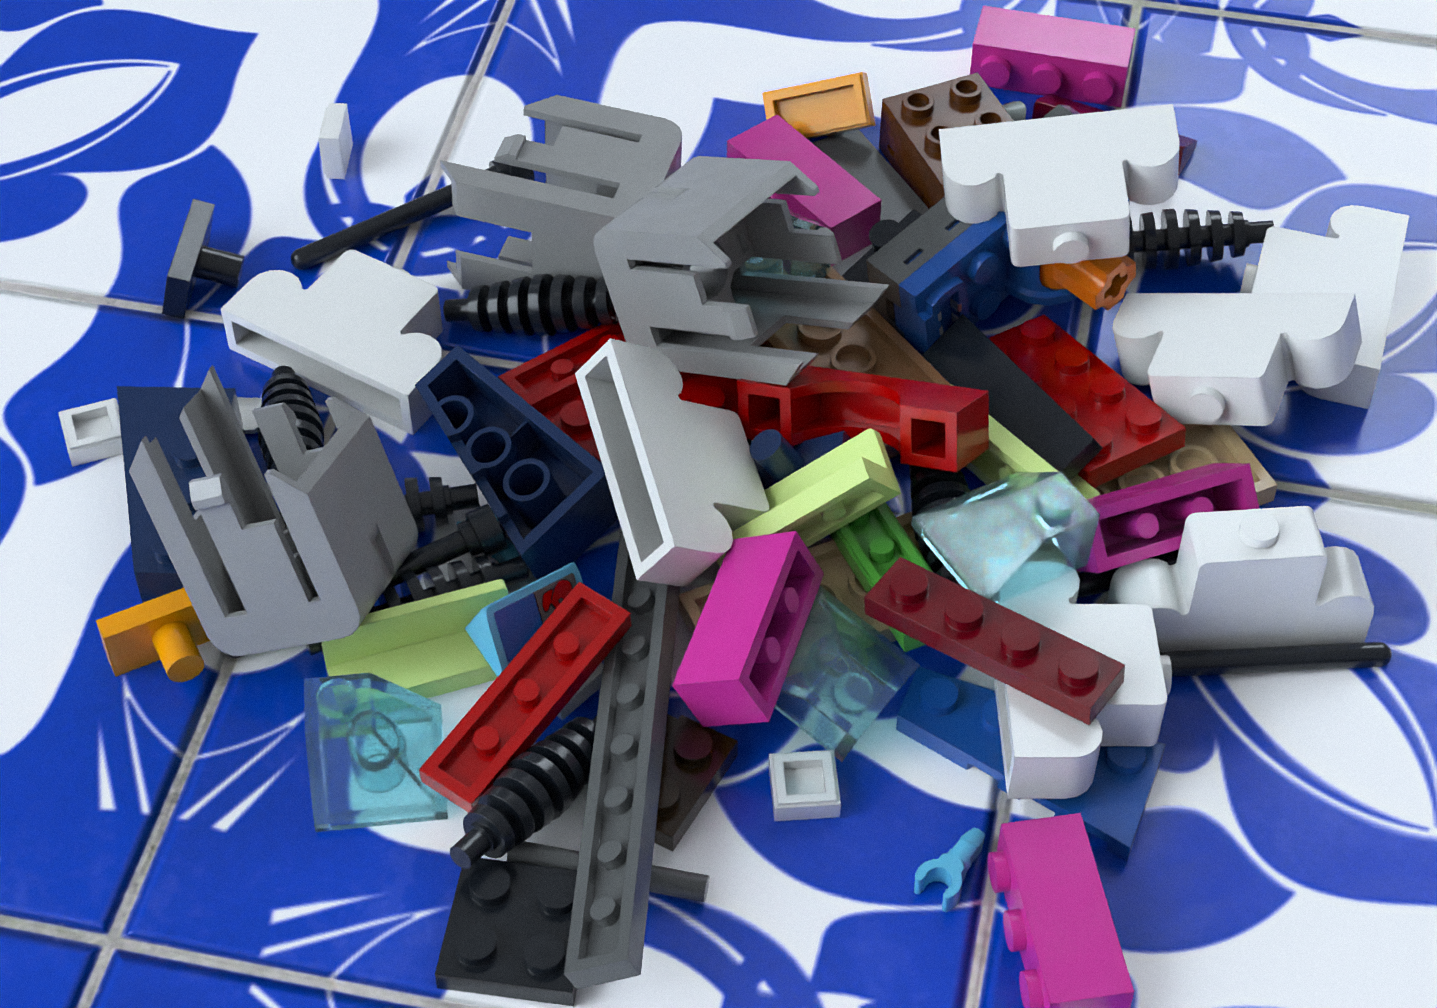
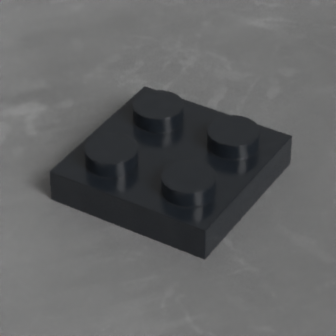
M480 858L469 869L461 868L435 971L437 988L574 1007L577 989L564 975L577 870Z

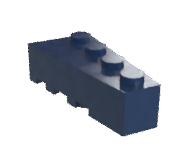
M457 345L415 384V387L536 580L575 562L618 520L602 463Z
M117 386L133 569L142 603L184 587L129 470L141 440L147 436L150 443L156 437L192 515L198 511L194 509L191 503L189 482L192 479L206 477L179 417L183 407L201 388ZM224 388L245 435L235 388Z

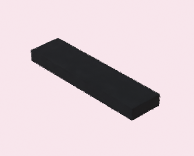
M963 314L922 354L951 385L989 391V415L1065 476V486L1103 449L1090 434Z

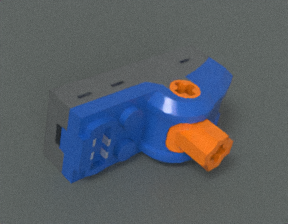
M1059 104L1043 118L1081 113L1070 106ZM945 197L866 260L869 283L889 285L873 308L921 355L962 314L973 324L979 320H985L996 311L1000 302L1009 295L1026 303L1047 306L1070 302L1078 297L1095 310L1103 307L1108 311L1124 298L1128 285L1136 277V262L1126 255L1114 258L1084 260L1073 264L1055 263L1016 267L1011 262L1005 212L999 211L995 217L978 224L964 223L956 220L948 212Z

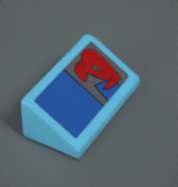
M574 562L485 606L465 627V630L497 677L578 582L583 583L581 574Z

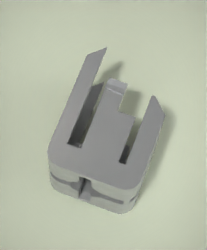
M560 95L525 105L523 116L545 120V144L526 140V135L521 134L504 137L494 157V162L546 173V183L440 160V165L451 180L453 210L458 216L531 232L532 241L508 236L498 256L499 259L455 250L456 263L447 261L448 269L462 289L471 290L473 287L480 285L491 287L493 283L505 280L511 283L515 278L525 276L532 279L536 274H551L553 277L558 274L571 275L575 280L578 276L593 277L597 282L603 277L594 250L593 240L595 234L681 167L682 131L675 122L666 118Z
M709 156L693 157L657 185L650 193L639 199L595 234L593 240L595 254L625 341L651 347L662 352L675 364L680 372L733 379L742 378L755 382L786 386L811 364L819 353L761 347V344L786 323L848 330L877 304L889 285L747 271L745 262L751 257L837 265L842 262L835 235L830 229L820 227L818 230L796 229L793 226L786 200L768 199L774 193L815 196L820 192L818 186L791 161Z
M212 365L208 370L201 389L183 407L179 417L206 477L192 479L189 482L191 503L194 509L198 511L192 515L156 437L150 443L147 436L141 440L129 470L207 637L223 653L232 656H246L336 640L352 635L410 554L418 539L416 523L370 416L335 396L328 397L325 402L337 431L324 447L307 450L295 424L297 421L295 413L284 402L255 408L252 411L278 471L275 469L267 470L264 476L287 525L286 528L216 370Z

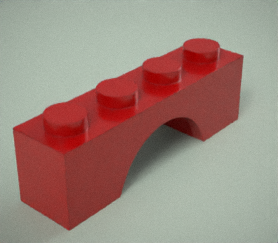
M809 365L786 386L755 382L742 378L737 381L738 415L746 438L753 440L764 430L775 429L794 446L806 440L840 431H845L850 438H853L867 429H873L881 434L883 443L894 447L900 452L901 464L951 472L960 471L989 449V391Z

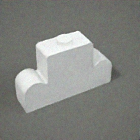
M1173 104L939 129L945 202L948 212L956 220L974 224L990 220L999 211L1005 212L1012 264L1016 267L1055 263L1073 264L1084 260L1125 256L1129 252L1130 235L1128 198L1130 201L1140 205H1156L1171 198L1178 187L1179 135Z
M1350 205L1341 207L1330 218L1326 237L1272 226L1266 230L1258 266L1246 265L1240 293H1355L1362 344L1352 372L1345 380L1328 388L1314 389L1299 385L1307 394L1319 399L1369 409L1381 368L1409 215L1364 206Z
M347 250L308 289H302L299 278L290 272L269 270L252 278L221 308L229 349L273 370L279 366H289L295 371L296 375L306 381L308 386L331 397L335 396L349 405L412 435L432 415L415 384L443 359L442 348L436 340L442 333L438 288L429 282L411 275L406 270L392 267L359 251Z
M1127 293L1113 321L1112 327L1124 378L1132 384L1150 385L1153 402L1181 424L1267 426L1274 421L1289 381L1295 380L1297 384L1303 387L1314 389L1328 388L1339 384L1352 372L1362 344L1355 293Z
M610 338L575 373L635 576L639 581L687 586L731 548L733 542L732 532L769 510V503L754 459L750 455V447L739 416L730 410L681 400L678 395L683 388L682 377L675 364L666 355L651 347Z
M1309 506L1192 513L1185 521L1176 563L1168 565L1167 562L1160 559L1148 558L1120 567L1111 579L1107 604H1143L1151 608L1159 652L1365 642L1374 614V605L1358 556L1353 550L1346 547L1332 546L1324 548L1313 509Z
M991 556L985 598L1125 664L1124 682L1089 726L994 679L1007 799H1067L1083 794L1093 783L1101 746H1153L1157 743L1167 703V694L1171 690V660L1168 655H1160L1151 608L1143 604H1076L1080 583L1079 576L1069 563L1055 557Z

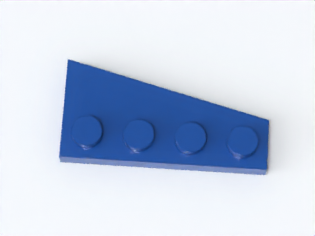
M918 667L897 714L896 730L965 770L973 766L997 779V788L1007 793L995 690ZM1157 742L1153 746H1101L1093 783L1086 792L1077 797L1067 799L1032 800L1055 812L1054 816L1081 813L1086 831L1107 842L1106 850L1127 862L1162 761L1166 744Z

